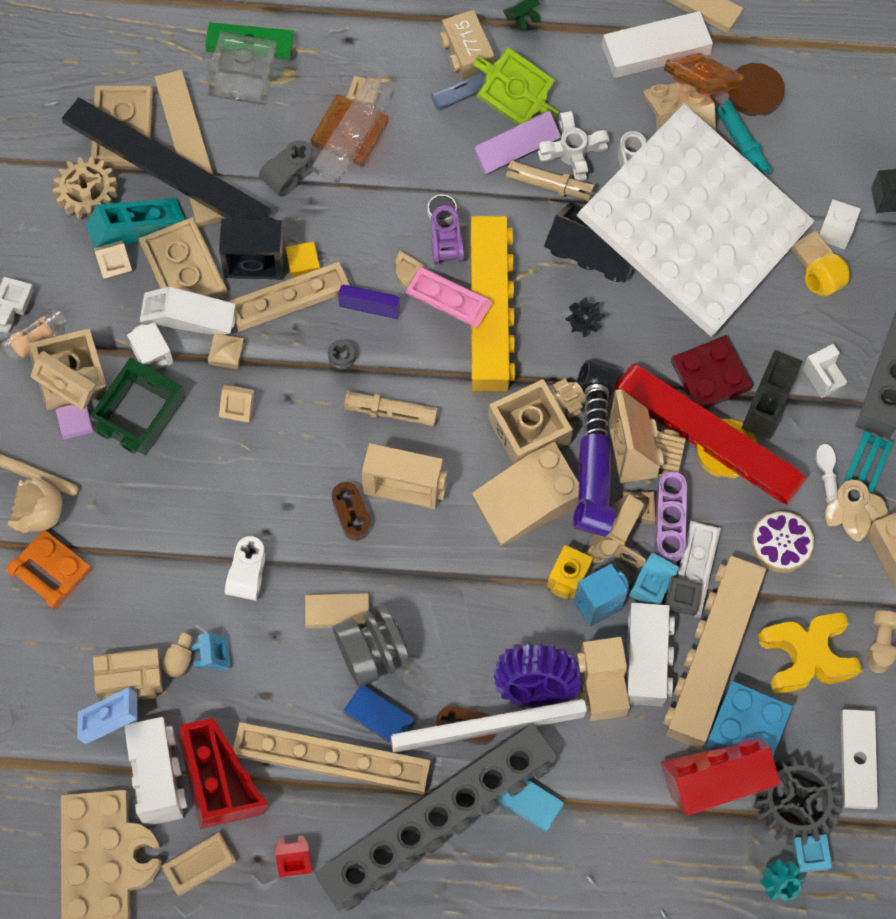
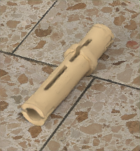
M511 160L508 168L517 170L519 173L512 170L507 171L506 178L514 179L558 192V196L561 197L568 195L586 202L592 199L593 194L582 192V190L592 193L594 192L595 184L572 179L571 175L568 174L561 176L515 162L514 160Z
M347 391L344 403V410L370 414L372 418H377V416L388 417L434 427L437 407L381 398L380 394L371 396Z

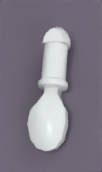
M823 444L816 450L815 460L817 466L825 473L822 476V480H824L827 496L825 499L829 503L837 497L838 493L837 474L833 473L836 456L831 446Z

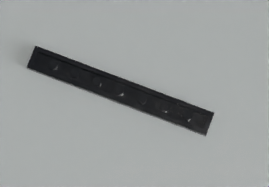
M80 97L76 99L61 118L63 124L226 219L238 216L245 219L260 220L261 218L269 217L271 214V208Z

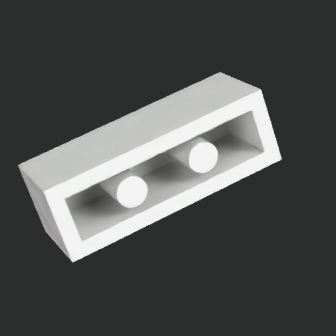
M631 603L628 611L625 682L629 704L663 707L667 697H672L673 678L667 677L668 666L673 665L674 647L668 646V637L674 634L675 617L669 616V605Z

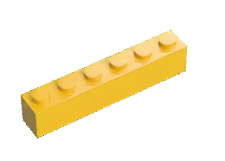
M471 216V291L492 302L478 328L476 329L471 326L472 392H508L509 381L515 380V363H509V353H514V335H509L508 326H514V308H508V299H513L514 283L513 281H508V272H513V254H507V245L513 244V228H507V216Z

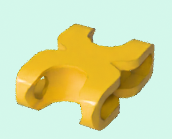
M834 613L817 616L810 622L806 631L798 623L786 622L766 627L758 633L757 636L761 647L764 649H782L789 654L792 660V667L778 672L770 682L774 693L780 694L803 690L809 685L814 675L821 683L828 685L854 679L863 672L861 663L857 658H839L828 647V639L842 634L849 625L846 614Z

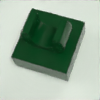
M521 0L503 10L507 20L516 18V25L520 30L527 28V24L524 21L526 15L531 18L533 23L540 21L539 14L533 10V8L540 5L538 0Z

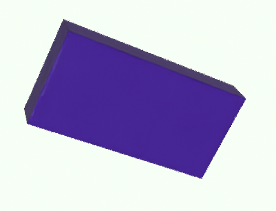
M343 284L339 290V307L398 319L400 297Z

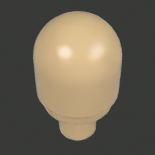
M181 633L177 645L171 644L170 648H168L162 662L163 670L168 676L180 677L187 671L192 659V652L188 650L193 639L192 636Z

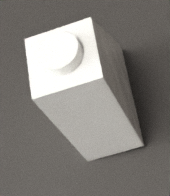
M166 287L144 293L140 322L145 324L155 322L156 326L208 335L230 334L231 329L235 325V304L174 287Z

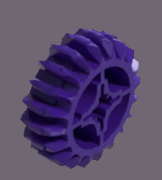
M528 642L527 646L516 645L514 649H506L505 654L499 655L496 668H494L496 692L501 694L502 699L509 700L510 704H520L521 708H537L569 702L570 699L576 698L582 681L581 671L575 656L570 653L567 654L564 648L556 649L554 644L544 646L542 643L532 645Z

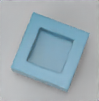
M826 834L820 835V841L815 842L812 836H808V842L805 846H802L801 837H796L792 845L795 863L800 869L799 873L830 870L832 868Z

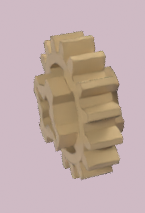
M78 157V164L73 165L72 162L68 161L67 170L59 168L60 178L53 179L55 185L53 194L59 208L64 207L68 216L75 211L77 219H81L83 214H87L90 218L97 204L112 203L111 198H117L116 188L118 184L111 168L106 169L104 161L96 165L93 157L89 158L88 163H84L83 159Z

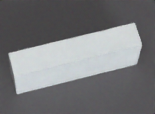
M700 11L604 34L602 40V48L614 78L711 54L713 46Z

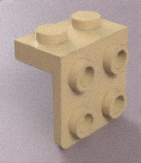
M685 78L673 84H657L643 91L645 100L656 115L657 131L683 104H686L716 131L715 103L698 80Z

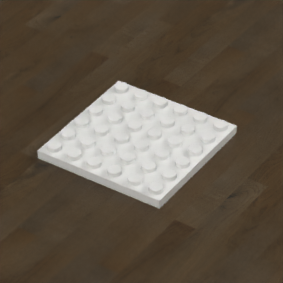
M683 104L577 214L584 223L710 337L717 332L814 222L807 213L686 104Z

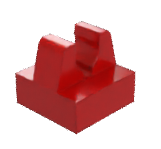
M298 836V842L286 844L285 838L280 839L278 845H275L279 877L312 873L308 841L303 836Z

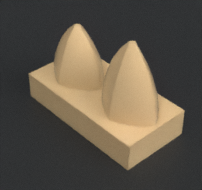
M42 351L35 360L30 377L83 410L89 403L97 384L98 372L96 366L74 371L69 368L70 363L67 353L49 355Z

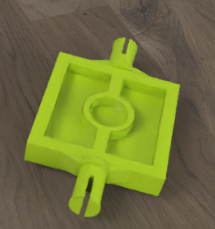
M509 47L505 49L499 60L494 64H491L480 55L472 63V65L486 74L484 83L476 97L514 124L519 125L530 120L538 111L540 113L550 111L553 119L558 114L559 110L545 102L547 92L555 80Z

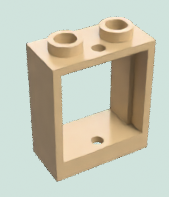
M369 443L362 469L363 494L436 509L437 501L444 500L448 471L443 470V459Z

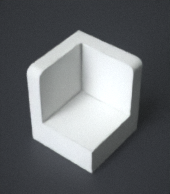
M834 344L808 356L803 366V371L821 398L845 387L847 380L835 364L840 353Z

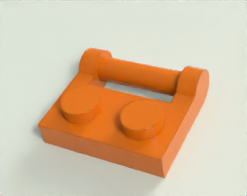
M46 530L41 531L18 557L14 558L6 568V572L13 578L18 577L46 599V604L53 610L57 609L92 571L88 563ZM33 562L61 586L53 590L26 567Z

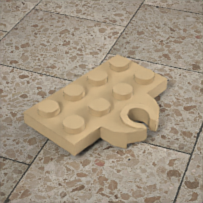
M127 790L61 795V919H131L130 891L145 888L155 881L153 879L158 873L162 861L153 858L147 863L140 864L137 862L136 855L143 847H150L155 851L162 848L160 842L149 829L140 824L129 823V792Z

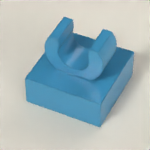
M210 632L198 635L199 643L192 646V651L199 652L201 660L194 662V667L201 669L210 668L217 671L230 669L228 638Z

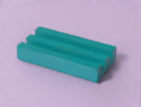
M865 430L843 483L852 479L866 443H869L872 447L858 480L864 483L877 449H883L868 485L869 493L873 494L894 442L889 440L887 442L882 441V437H873L870 435V432Z

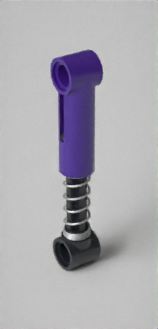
M586 360L581 366L577 383L585 394L586 404L584 410L586 414L584 421L586 424L584 425V432L586 434L580 441L578 504L573 515V527L577 530L606 537L614 523L615 509L610 506L611 441L607 437L608 432L605 430V427L608 426L605 417L609 414L606 411V407L609 405L607 398L615 388L618 374L616 368Z

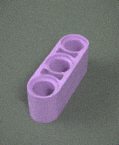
M667 472L660 478L656 491L654 553L676 565L681 560L686 545L687 483L684 476L680 473ZM673 486L679 493L669 494L665 491L664 487ZM673 515L678 522L674 524L668 523L664 520L663 516ZM664 544H671L677 549V552L667 553L662 546Z

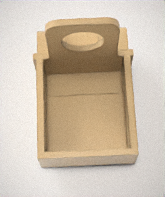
M628 494L612 505L615 509V519L610 533L606 537L594 534L589 542L591 547L586 552V555L593 557L592 564L601 563L612 555L635 569L646 564L647 560L624 546L644 506L643 502ZM622 553L632 556L636 561L627 559Z

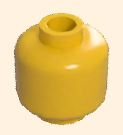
M833 253L825 254L807 265L805 271L806 286L811 292L822 297L830 296L843 289L850 279L848 264L840 256Z

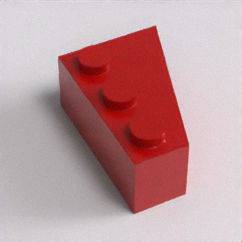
M209 718L181 724L178 737L200 829L264 815L268 806L266 800L257 791L250 775L243 769L234 754V750L215 720Z
M747 739L737 745L661 761L671 798L686 816L781 785L771 749L761 739Z

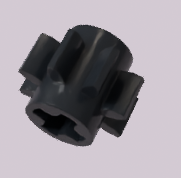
M587 297L580 301V305L574 302L569 306L573 313L566 317L565 320L570 322L572 333L575 331L582 332L583 337H587L591 330L597 332L602 328L597 321L602 320L605 314L600 313L598 308L599 302L595 304L590 303ZM584 314L588 317L586 320L583 318Z

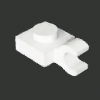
M7 277L3 278L0 285V332L9 334L13 326L15 313L24 315L34 292L32 284Z

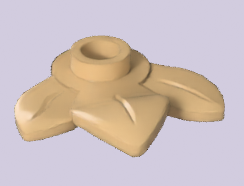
M854 479L845 481L839 487L837 497L828 503L825 510L827 526L842 524L846 533L857 542L866 536L871 522L888 516V510L882 498L869 493L867 486L863 482ZM853 489L859 492V498L856 501L848 499V493Z

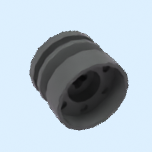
M383 604L375 607L378 622L375 621L370 611L363 612L365 628L360 629L353 618L332 626L343 659L359 688L379 680L377 664L382 663L389 674L394 673L395 667L392 657L395 658L400 668L403 669L410 666L407 644L395 618L390 615Z

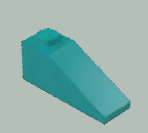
M176 198L97 204L85 226L95 248L121 240L127 246L138 242L140 237L184 221L185 218Z

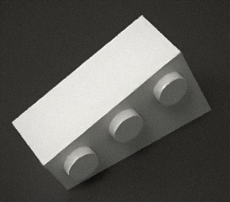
M163 717L125 725L128 756L133 772L132 784L133 788L136 789L138 804H135L136 813L144 827L184 819L182 809L188 808L185 790L184 788L178 789L176 777L182 776L178 756L172 757L171 745H176L173 726H167Z

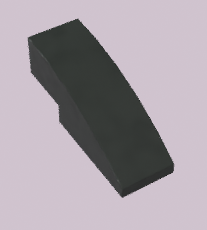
M774 350L741 429L770 440L802 364L801 360Z

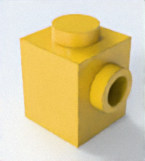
M564 545L549 575L547 587L560 598L568 599L570 597L574 599L578 581L587 577L593 557Z

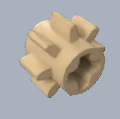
M566 378L553 384L552 395L563 414H566L568 419L582 413L581 408L583 407L581 404L585 403V394L577 382L568 383Z

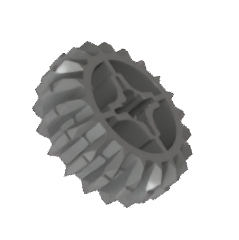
M794 756L788 759L787 765L782 759L777 760L775 763L779 780L784 785L782 790L785 798L779 804L774 805L772 798L774 787L754 793L756 797L761 799L756 800L753 803V807L763 809L757 815V820H768L764 830L769 832L772 828H775L777 830L774 836L775 840L779 841L784 834L787 835V845H792L796 837H801L802 846L807 844L808 836H812L815 842L820 841V834L828 836L831 833L829 826L835 827L839 822L834 815H839L842 812V807L834 803L842 800V794L832 792L839 786L838 782L828 783L827 779L831 775L829 770L825 771L823 775L818 772L821 767L820 762H816L812 768L808 767L809 760L807 757L801 760L800 765L797 764ZM797 778L810 782L814 787H803ZM795 795H797V798H807L800 807L799 803L797 806L793 803L787 804ZM821 797L822 813L820 819L814 823L811 817L813 814L811 803ZM785 814L792 815L803 826L789 823L781 816Z

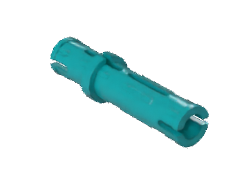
M731 101L721 103L724 110L718 106L715 111L738 146L739 153L765 177L764 171L770 175L773 169L761 153V145L754 141L735 110Z

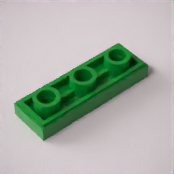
M209 22L205 50L206 52L291 60L294 30Z

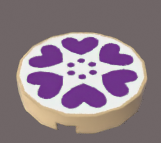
M776 511L765 515L757 522L751 535V549L763 567L778 573H789L808 562L814 549V535L810 526L800 516L791 512Z

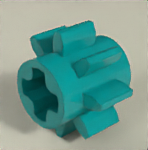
M778 859L767 865L763 873L764 878L760 880V883L765 887V893L772 901L776 900L779 896L784 902L794 899L800 893L801 883L805 879L799 874L800 869L793 861H789L785 865L781 859Z

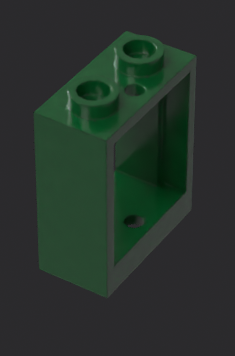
M130 357L90 414L94 431L105 439L110 437L116 439L130 453L135 454L137 451L146 456L184 400L183 387L181 384ZM133 383L166 400L141 439L108 421Z

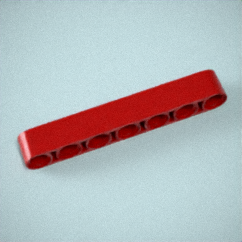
M631 364L616 383L614 391L621 389L648 409L651 418L668 429L678 432L680 437L686 438V441L695 447L699 444L704 448L703 451L777 501L787 505L806 480L805 476L795 467L642 367Z

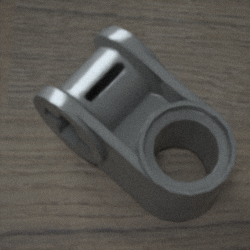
M300 140L290 143L282 152L273 159H270L261 168L259 177L280 197L286 196L298 183L310 175L314 169L310 145Z

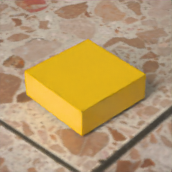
M314 242L285 247L291 278L320 269Z

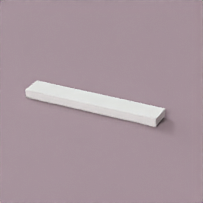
M584 700L569 701L392 734L391 746L393 753L524 729L532 723L535 726L583 718L587 710Z

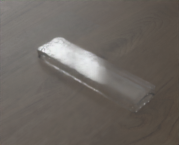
M370 77L367 78L313 164V172L336 183L340 182L394 95L393 88Z

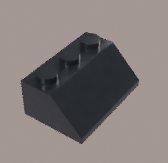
M572 202L568 203L556 214L544 247L551 250V254L562 259L568 257L577 261L578 266L583 269H595L604 273V276L613 282L622 281L625 283L635 268L577 216L583 207Z

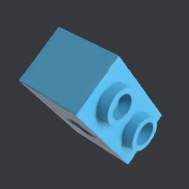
M612 564L578 581L574 603L589 627L622 610L628 592V581L620 570L616 572Z

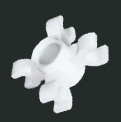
M571 111L560 113L561 141H544L539 143L540 150L538 151L540 163L549 162L560 157L564 163L572 166L575 180H587L586 173H588V167L584 159L585 153L608 150L607 142H609L607 131H597L587 136L583 130L575 128ZM569 145H576L578 148H571Z

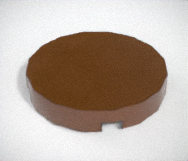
M748 63L741 65L733 71L727 84L728 99L733 103L734 108L738 112L747 116L756 117V114L769 115L782 102L785 84L781 75L772 67L762 63Z

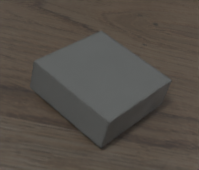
M672 576L669 579L665 605H669V610L695 616L698 610L702 584Z

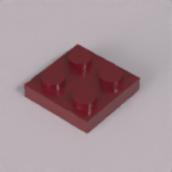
M726 335L674 355L670 361L689 398L704 409L751 391L753 386Z

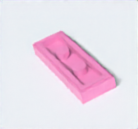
M420 267L406 290L410 297L476 329L492 305L489 299Z

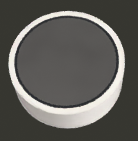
M444 194L431 198L427 207L429 219L431 220L433 212L439 206H451L457 212V205L454 199ZM441 212L436 216V221L438 225H447L452 222V217L446 212Z

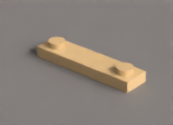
M340 262L227 302L235 304V325L238 332L337 297L339 296L341 285H350Z

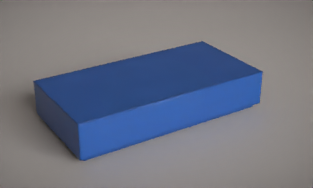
M365 686L358 688L343 710L346 715L390 744L392 734L408 732L415 723L414 718Z

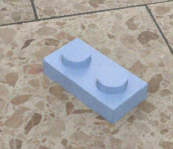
M128 687L79 711L77 739L84 744H88L137 720V693Z

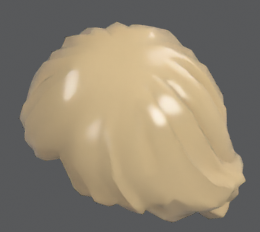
M32 478V480H26L25 482L20 480L17 486L16 498L14 499L15 506L12 507L13 513H11V518L8 520V526L22 534L29 531H43L53 527L58 522L62 512L63 500L59 490L41 478Z

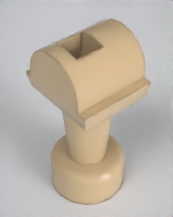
M879 610L875 612L873 621L874 625L879 628L876 642L868 650L865 657L868 658V666L873 672L884 673L896 659V648L891 646L892 630L896 629V613Z

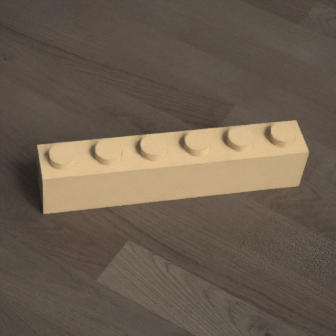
M731 555L726 565L720 563L714 579L715 582L720 584L716 593L710 591L704 607L705 610L710 612L706 621L700 619L694 638L700 640L696 650L689 649L684 666L689 668L686 679L679 677L673 694L679 697L676 707L669 706L663 724L668 726L665 734L666 737L702 750L710 732L766 568Z

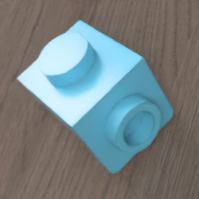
M651 553L646 564L641 567L628 595L643 604L660 605L668 589L669 579L672 576L675 577L679 567L672 564L666 558Z

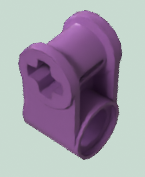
M439 206L433 212L430 220L434 264H439L441 260L458 259L459 262L464 261L458 214L451 206ZM441 212L450 214L452 225L447 228L439 226L436 216ZM454 248V250L441 251V249Z

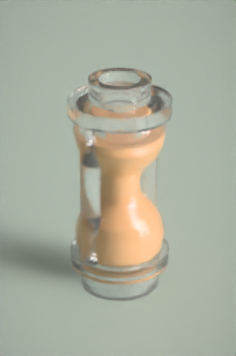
M51 308L46 309V313L40 315L36 322L22 331H17L11 336L7 335L5 337L6 341L0 345L14 364L18 361L24 362L27 360L26 357L30 356L29 343L67 333L65 326L68 325V322L58 309L56 311H53Z

